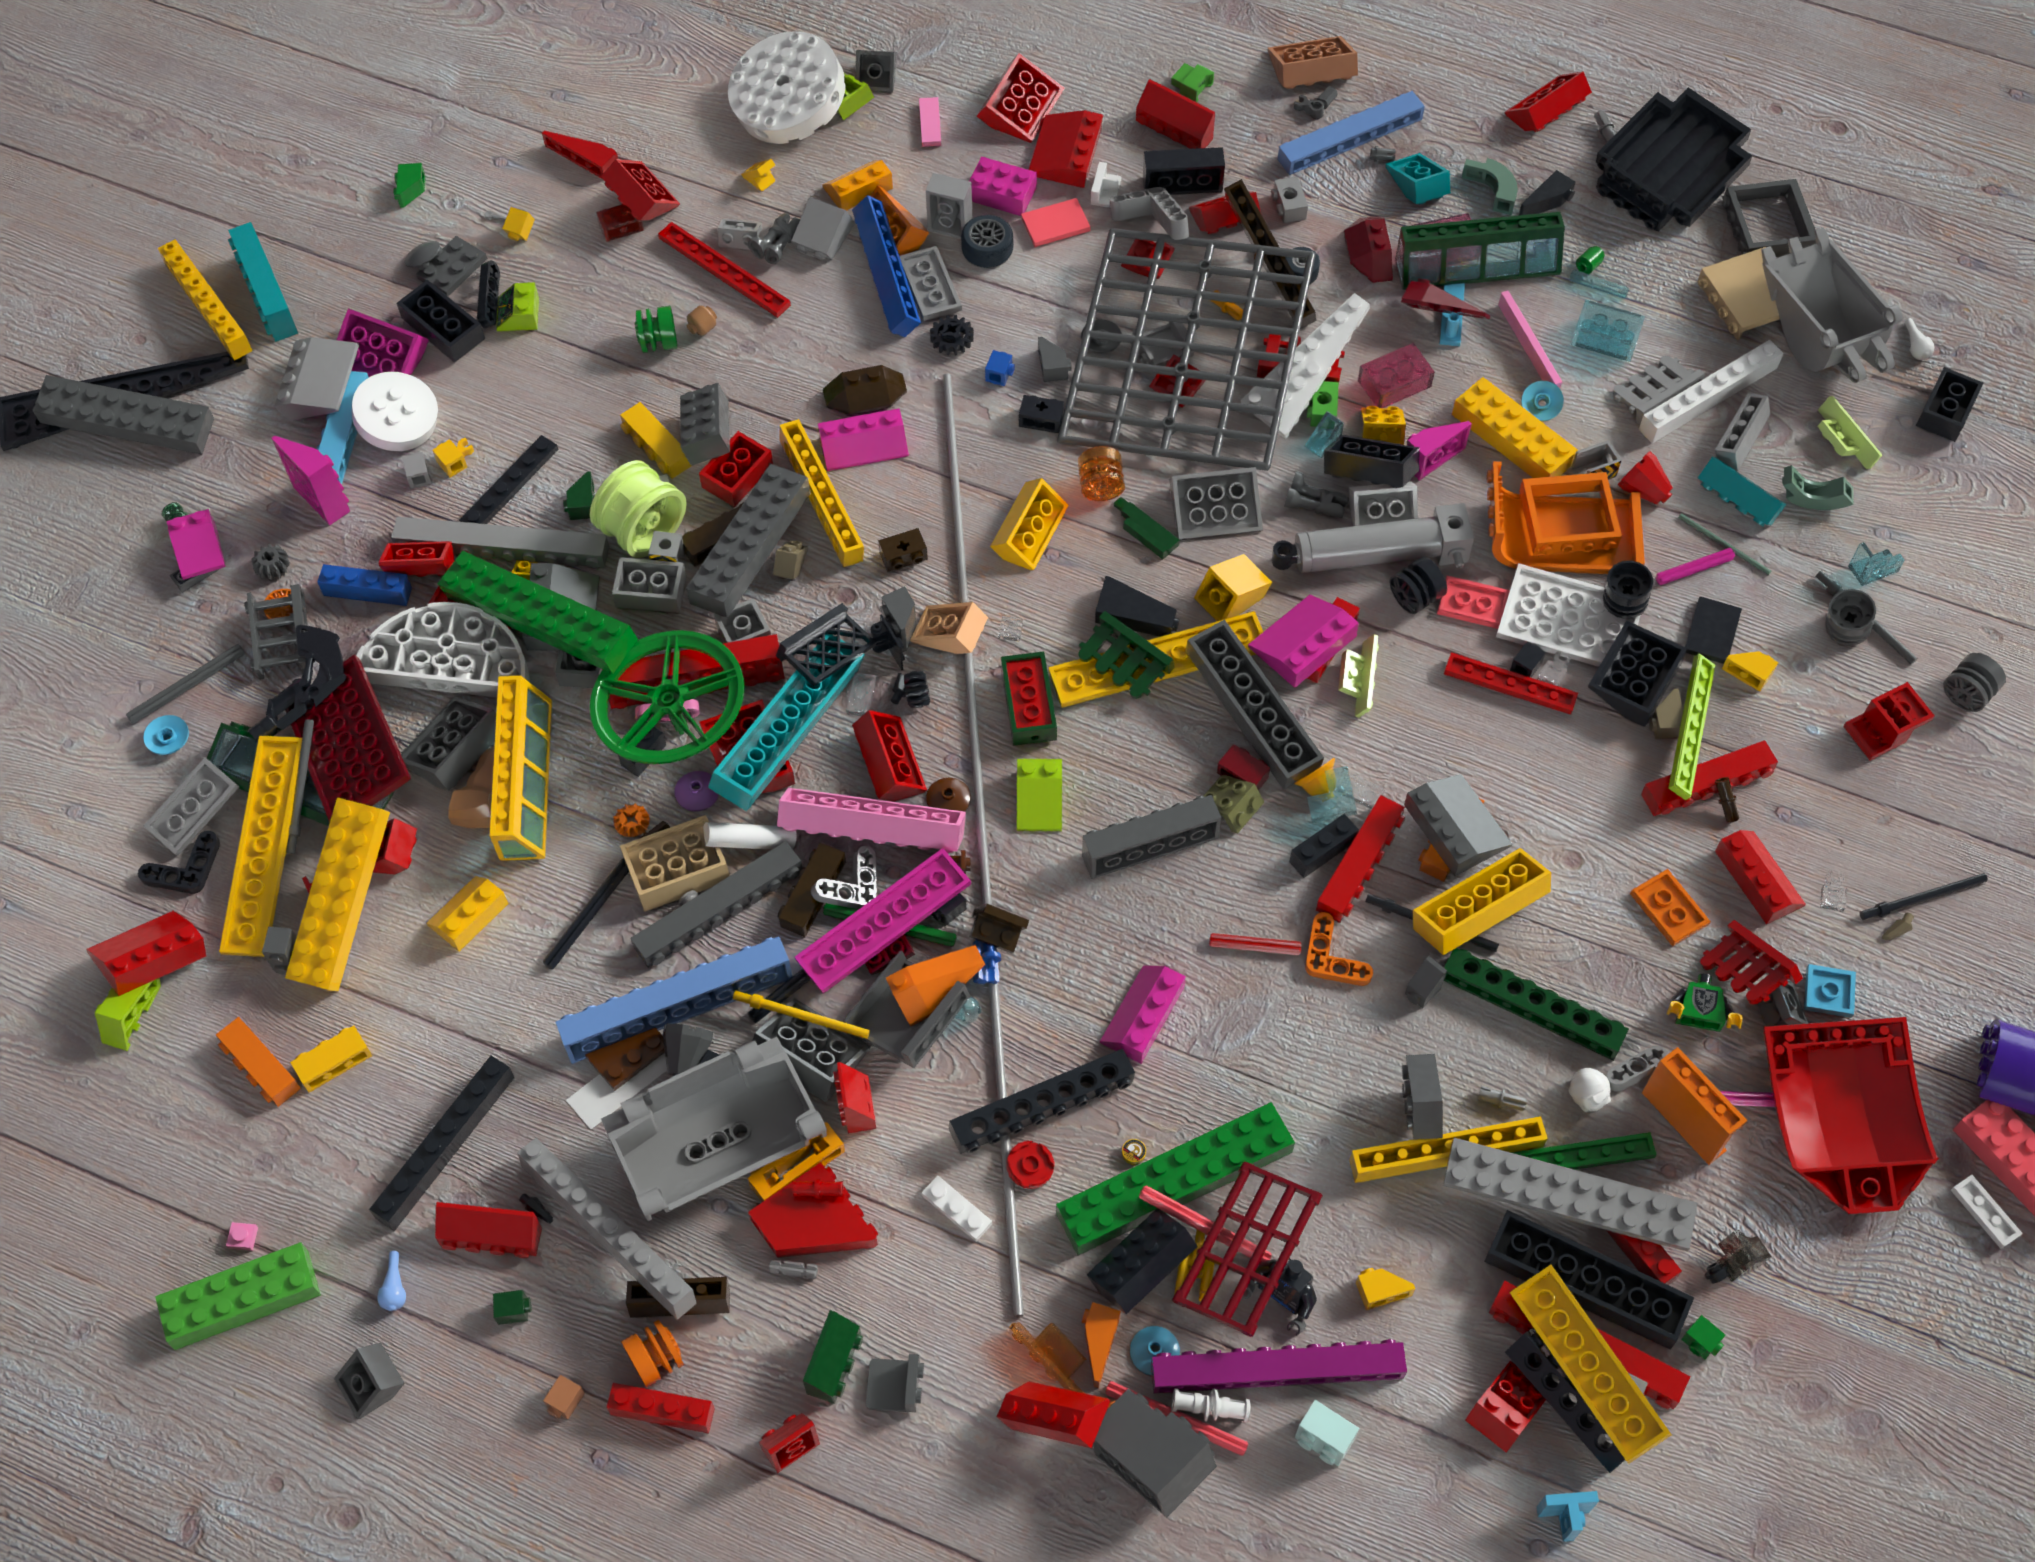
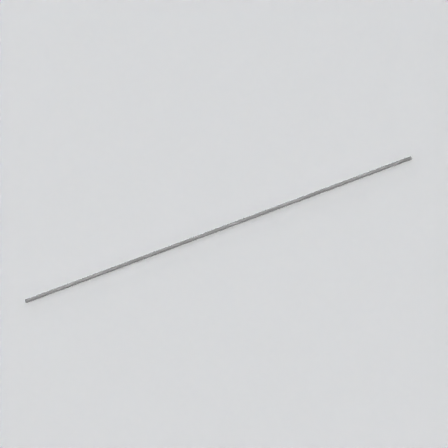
M946 373L943 375L959 598L960 603L968 602L952 384L951 375ZM964 653L983 905L987 903L992 905L972 653ZM989 983L997 1100L1007 1097L999 990L998 983ZM999 1118L1000 1125L1006 1123L1004 1119ZM1010 1134L1001 1139L1013 1312L1014 1317H1023L1014 1183L1006 1169V1159L1011 1151Z

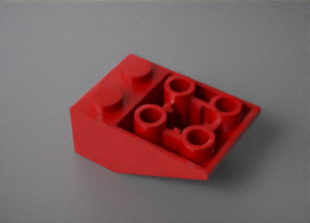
M837 1062L838 1071L833 1072L842 1126L847 1125L848 1134L876 1129L868 1075L842 1062Z
M1509 1361L1475 1404L1465 1421L1507 1453L1546 1399L1513 1362Z

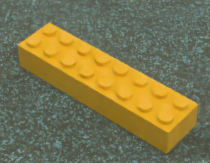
M337 798L285 975L286 979L327 990L339 991L389 818V811Z

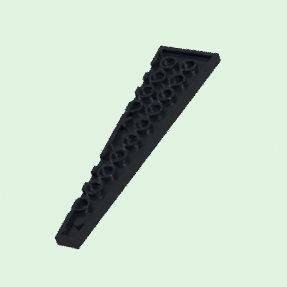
M227 351L82 380L80 382L164 398L247 370L249 365L247 354L234 361ZM40 389L0 397V444L3 451L16 449L19 446L69 430V428L39 422L33 412V408Z

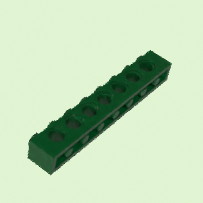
M1453 949L1444 967L1447 970L1444 978L1445 982L1614 1061L1629 1030L1619 1021L1607 1019L1598 1011L1588 1010L1574 1000H1567L1558 996L1553 990H1545L1531 980L1515 976L1510 970L1500 969L1486 959H1479L1465 949ZM1464 969H1471L1474 971V974H1469ZM1486 979H1492L1496 984H1490ZM1508 989H1514L1518 994H1512ZM1530 999L1537 1000L1539 1004L1531 1003ZM1552 1009L1560 1011L1561 1015L1554 1014ZM1573 1020H1580L1583 1025H1578ZM1595 1030H1601L1605 1035H1599Z

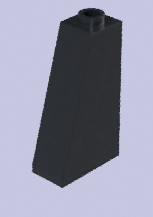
M1105 576L1095 611V623L1101 624L1099 617L1106 611L1136 632L1159 637L1172 634L1173 631L1177 632L1179 619L1176 618V609L1110 576Z

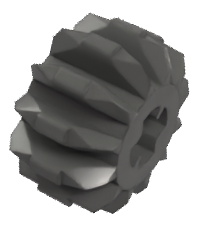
M269 543L267 548L261 546V551H254L255 557L251 558L253 570L263 580L268 577L272 581L275 576L281 579V573H287L290 561L287 552L281 549L279 545L273 547Z

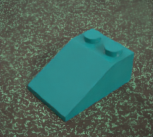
M1421 153L1386 163V169L1405 197L1417 205L1424 204L1431 199H1440L1444 195L1451 193L1450 171Z

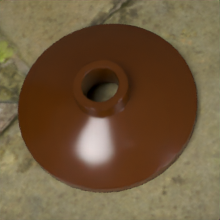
M950 777L942 778L935 781L929 787L926 794V802L928 807L965 812L971 802V793L967 785L961 780ZM945 793H952V795L946 796Z

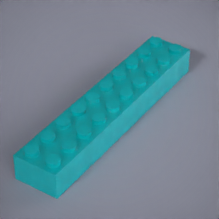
M826 634L825 640L836 641V636ZM816 645L813 650L821 651V645ZM825 646V652L836 654V647ZM840 648V654L851 655V649ZM865 654L859 656L816 686L809 683L796 670L714 770L708 788L747 812L858 672ZM809 656V662L821 664V657ZM825 658L824 664L834 666L836 665V660ZM809 668V672L815 678L821 674V670Z

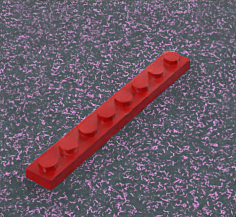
M670 222L658 233L660 240L778 318L791 306L789 299L675 223Z

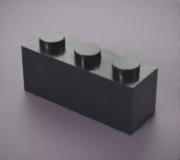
M1343 814L1292 849L1289 863L1305 878L1351 846L1359 829Z

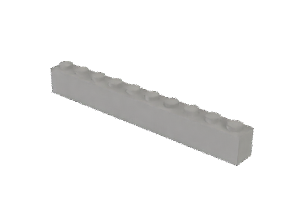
M396 517L391 536L393 543L452 541L454 555H459L462 551H465L476 557L486 559L499 558L507 561L522 560L567 564L569 566H588L590 568H605L610 547L607 535L409 517Z
M537 1138L517 1152L522 1168L677 1320L697 1304L693 1289Z

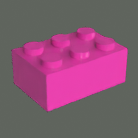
M981 156L969 180L972 187V202L1021 216L1022 213H1025L1037 189V172Z

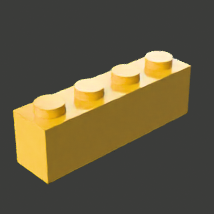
M641 402L620 414L622 421L620 426L626 435L630 434L633 437L635 444L645 450L647 457L657 463L663 474L667 473L673 479L691 467L681 449V444Z

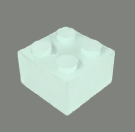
M1314 1400L1298 1427L1295 1439L1298 1440L1297 1443L1302 1448L1308 1451L1312 1449L1320 1454L1319 1457L1325 1463L1339 1466L1354 1442L1359 1427L1317 1400Z

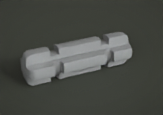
M771 1259L769 1264V1272L771 1274L779 1275L783 1273L786 1276L800 1278L806 1276L808 1279H816L818 1272L817 1265L807 1264L805 1266L804 1263L784 1261L783 1263L778 1259Z

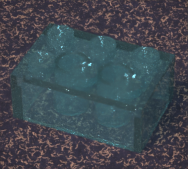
M1586 299L1571 345L1631 362L1645 316Z

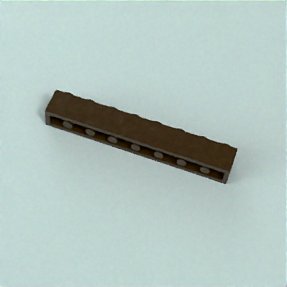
M1241 179L1224 188L1226 200L1250 243L1253 245L1279 247L1243 180ZM1264 254L1262 265L1266 272L1295 275L1284 256ZM1272 281L1283 301H1298L1300 284ZM1308 297L1300 329L1317 321L1316 312ZM1288 310L1290 316L1294 320L1296 310Z

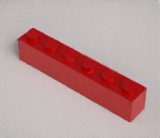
M1764 740L1698 764L1692 794L1687 800H1684L1668 789L1671 774L1646 783L1641 795L1653 816L1659 814L1666 815L1675 808L1681 806L1685 808L1693 804L1694 801L1711 798L1714 794L1718 793L1715 780L1719 778L1729 777L1732 789L1740 784L1742 786L1748 785L1759 777L1767 778L1774 773L1778 760Z
M1380 795L1318 899L1316 911L1329 913L1339 923H1341L1344 916L1349 917L1354 907L1352 904L1355 898L1359 899L1365 888L1362 886L1365 880L1370 881L1375 871L1373 866L1375 863L1380 864L1384 857V847L1391 845L1396 835L1393 833L1396 827L1400 829L1406 817L1403 816L1404 806Z

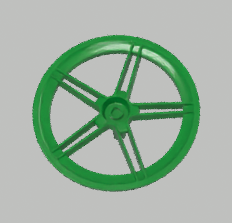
M678 630L660 632L637 640L614 674L602 670L599 674L590 698V716L593 727L598 737L611 751L633 762L665 764L687 759L714 744L733 724L744 697L742 670L733 653L724 644L708 635ZM674 648L673 677L668 679L671 650ZM680 648L696 650L710 656L720 664L724 671L678 685ZM666 650L662 682L659 686L651 687L618 680L626 669L641 658L657 651ZM729 685L728 700L722 715L715 725L704 734L684 708V702ZM623 689H629V690H634V691H639V692H645V693H648V694H647V695H644V694L635 693V692H631V691H627V690H623ZM610 694L651 703L649 708L622 739L614 732L609 722L608 701ZM665 714L669 715L676 732L678 731L680 735H683L685 731L693 741L675 749L661 751L635 747ZM683 714L701 736L697 739L691 733Z

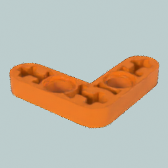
M1318 913L1314 917L1305 964L1306 972L1310 976L1358 986L1368 985L1373 976V969L1368 963L1329 956L1334 919L1329 913ZM1321 920L1326 921L1324 933H1319ZM1322 940L1325 942L1326 947L1324 949H1317L1314 947L1313 942ZM1315 956H1320L1318 969L1313 968ZM1335 965H1342L1346 972L1341 975L1336 974L1333 971V967ZM1350 967L1353 968L1352 976H1348ZM1360 970L1365 971L1364 978L1360 977Z

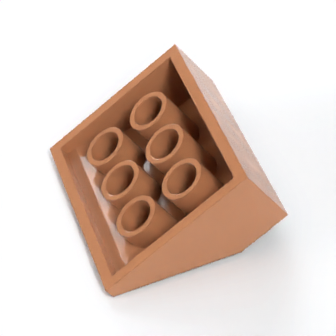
M1342 36L1268 47V53L1278 81L1287 89H1292L1296 85L1302 84L1311 86L1315 82L1320 81L1329 83L1333 79L1339 78L1347 80L1351 79L1352 76L1358 75L1357 52Z

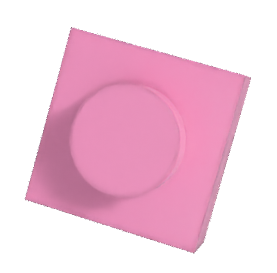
M232 1222L226 1243L227 1248L253 1251L258 1230L257 1225Z

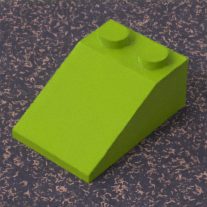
M1017 759V831H1062V759Z

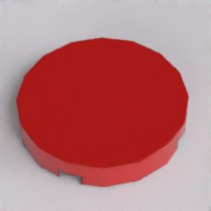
M1028 1140L1020 1142L1011 1149L1006 1159V1169L1009 1177L1015 1184L1023 1188L1036 1189L1042 1187L1050 1180L1054 1172L1055 1161L1052 1153L1041 1143L1037 1144Z

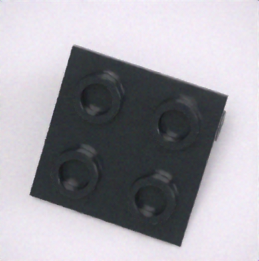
M881 614L880 622L873 624L870 629L871 637L877 642L872 649L876 653H882L889 649L902 671L904 670L903 661L905 660L902 652L904 645L899 637L896 638L893 634L894 629L889 620L886 621Z

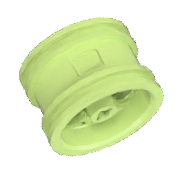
M635 460L620 466L602 483L590 507V520L603 534L615 537L618 545L627 551L630 556L644 558L649 556L648 553L654 531L669 533L677 531L686 512V497L669 482L660 481L657 472L646 463Z

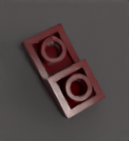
M904 934L865 963L871 975L884 971L889 965L890 960L899 951L904 953L906 959L915 955Z

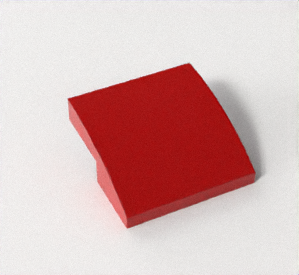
M1135 239L1126 256L1153 259L1156 243ZM1165 243L1161 260L1169 261L1175 248ZM1121 264L1127 270L1146 277L1149 276L1151 267ZM1165 268L1158 269L1156 279L1161 277Z
M1173 354L1166 367L1175 368L1180 363L1181 358ZM1188 363L1187 369L1198 370ZM1157 374L1149 387L1158 393L1173 394L1176 376ZM1188 378L1183 383L1181 396L1193 397L1206 380ZM1178 404L1181 408L1185 406L1184 404Z

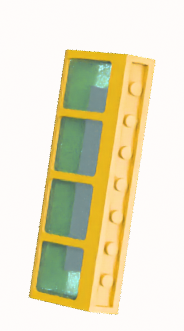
M522 676L498 677L490 838L500 861L545 859L552 699Z

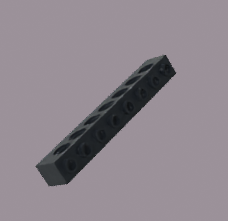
M1122 1048L949 1121L948 1129L960 1154L965 1152L973 1153L980 1149L981 1145L988 1142L989 1144L997 1143L1005 1135L1010 1133L1011 1135L1018 1134L1024 1130V1127L1031 1124L1037 1126L1050 1116H1061L1069 1108L1074 1106L1077 1108L1082 1107L1095 1097H1098V1099L1104 1098L1112 1090L1117 1088L1122 1090L1129 1087L1134 1080L1135 1071ZM1109 1073L1113 1076V1078L1106 1079L1102 1076V1074ZM1088 1082L1092 1087L1084 1088L1081 1083ZM1067 1091L1071 1096L1063 1097L1059 1092ZM1046 1100L1049 1105L1041 1106L1038 1104V1101ZM1024 1109L1027 1111V1114L1019 1115L1016 1110ZM1002 1118L1006 1123L1000 1125L995 1123L994 1119ZM975 1127H980L984 1130V1132L977 1134L974 1133L972 1129Z

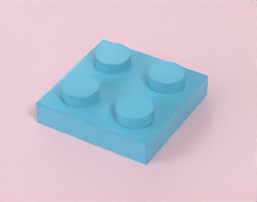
M1808 964L1806 967L1804 1010L1852 1018L1855 1008L1856 972Z

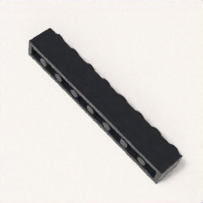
M490 1055L369 1210L376 1220L393 1231L398 1228L515 1077L508 1065Z

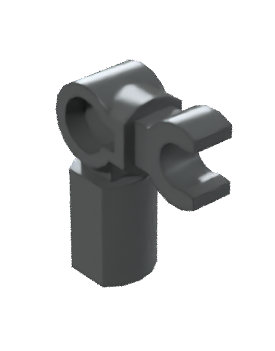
M1327 86L1317 100H1308L1305 95H1300L1299 102H1294V109L1298 111L1304 110L1307 114H1310L1311 118L1320 119L1324 116V109L1337 97L1338 92L1336 88Z

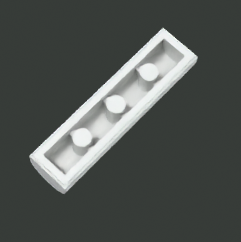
M706 822L703 825L706 847L774 849L787 841L793 849L796 844V831H786L783 827L774 825Z

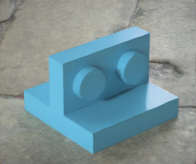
M1597 1491L1545 1495L1536 1507L1538 1517L1559 1516L1563 1542L1574 1541L1582 1532L1583 1527H1585L1584 1514L1591 1512L1599 1502Z

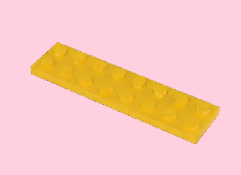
M1549 1265L1509 1292L1628 1464L1672 1435L1552 1265Z

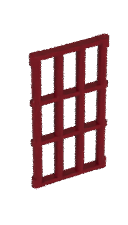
M1243 1161L1232 1189L1223 1206L1219 1207L1217 1211L1219 1214L1201 1249L1197 1250V1256L1183 1284L1173 1296L1172 1301L1177 1305L1186 1307L1240 1331L1249 1337H1253L1258 1328L1257 1323L1274 1289H1277L1279 1285V1278L1294 1248L1298 1247L1300 1243L1299 1238L1315 1206L1319 1205L1323 1195ZM1250 1173L1264 1179L1245 1216L1231 1210ZM1274 1182L1286 1187L1266 1226L1254 1221V1218ZM1297 1192L1309 1198L1291 1234L1287 1235L1276 1229L1294 1193ZM1227 1218H1230L1241 1224L1227 1252L1221 1258L1210 1253ZM1251 1227L1262 1232L1263 1235L1248 1265L1244 1268L1233 1263V1260ZM1272 1237L1286 1242L1269 1278L1255 1271ZM1208 1260L1219 1265L1198 1305L1186 1298L1205 1261ZM1228 1270H1231L1242 1276L1221 1315L1209 1310V1307ZM1252 1279L1265 1286L1246 1324L1243 1325L1232 1320V1317Z

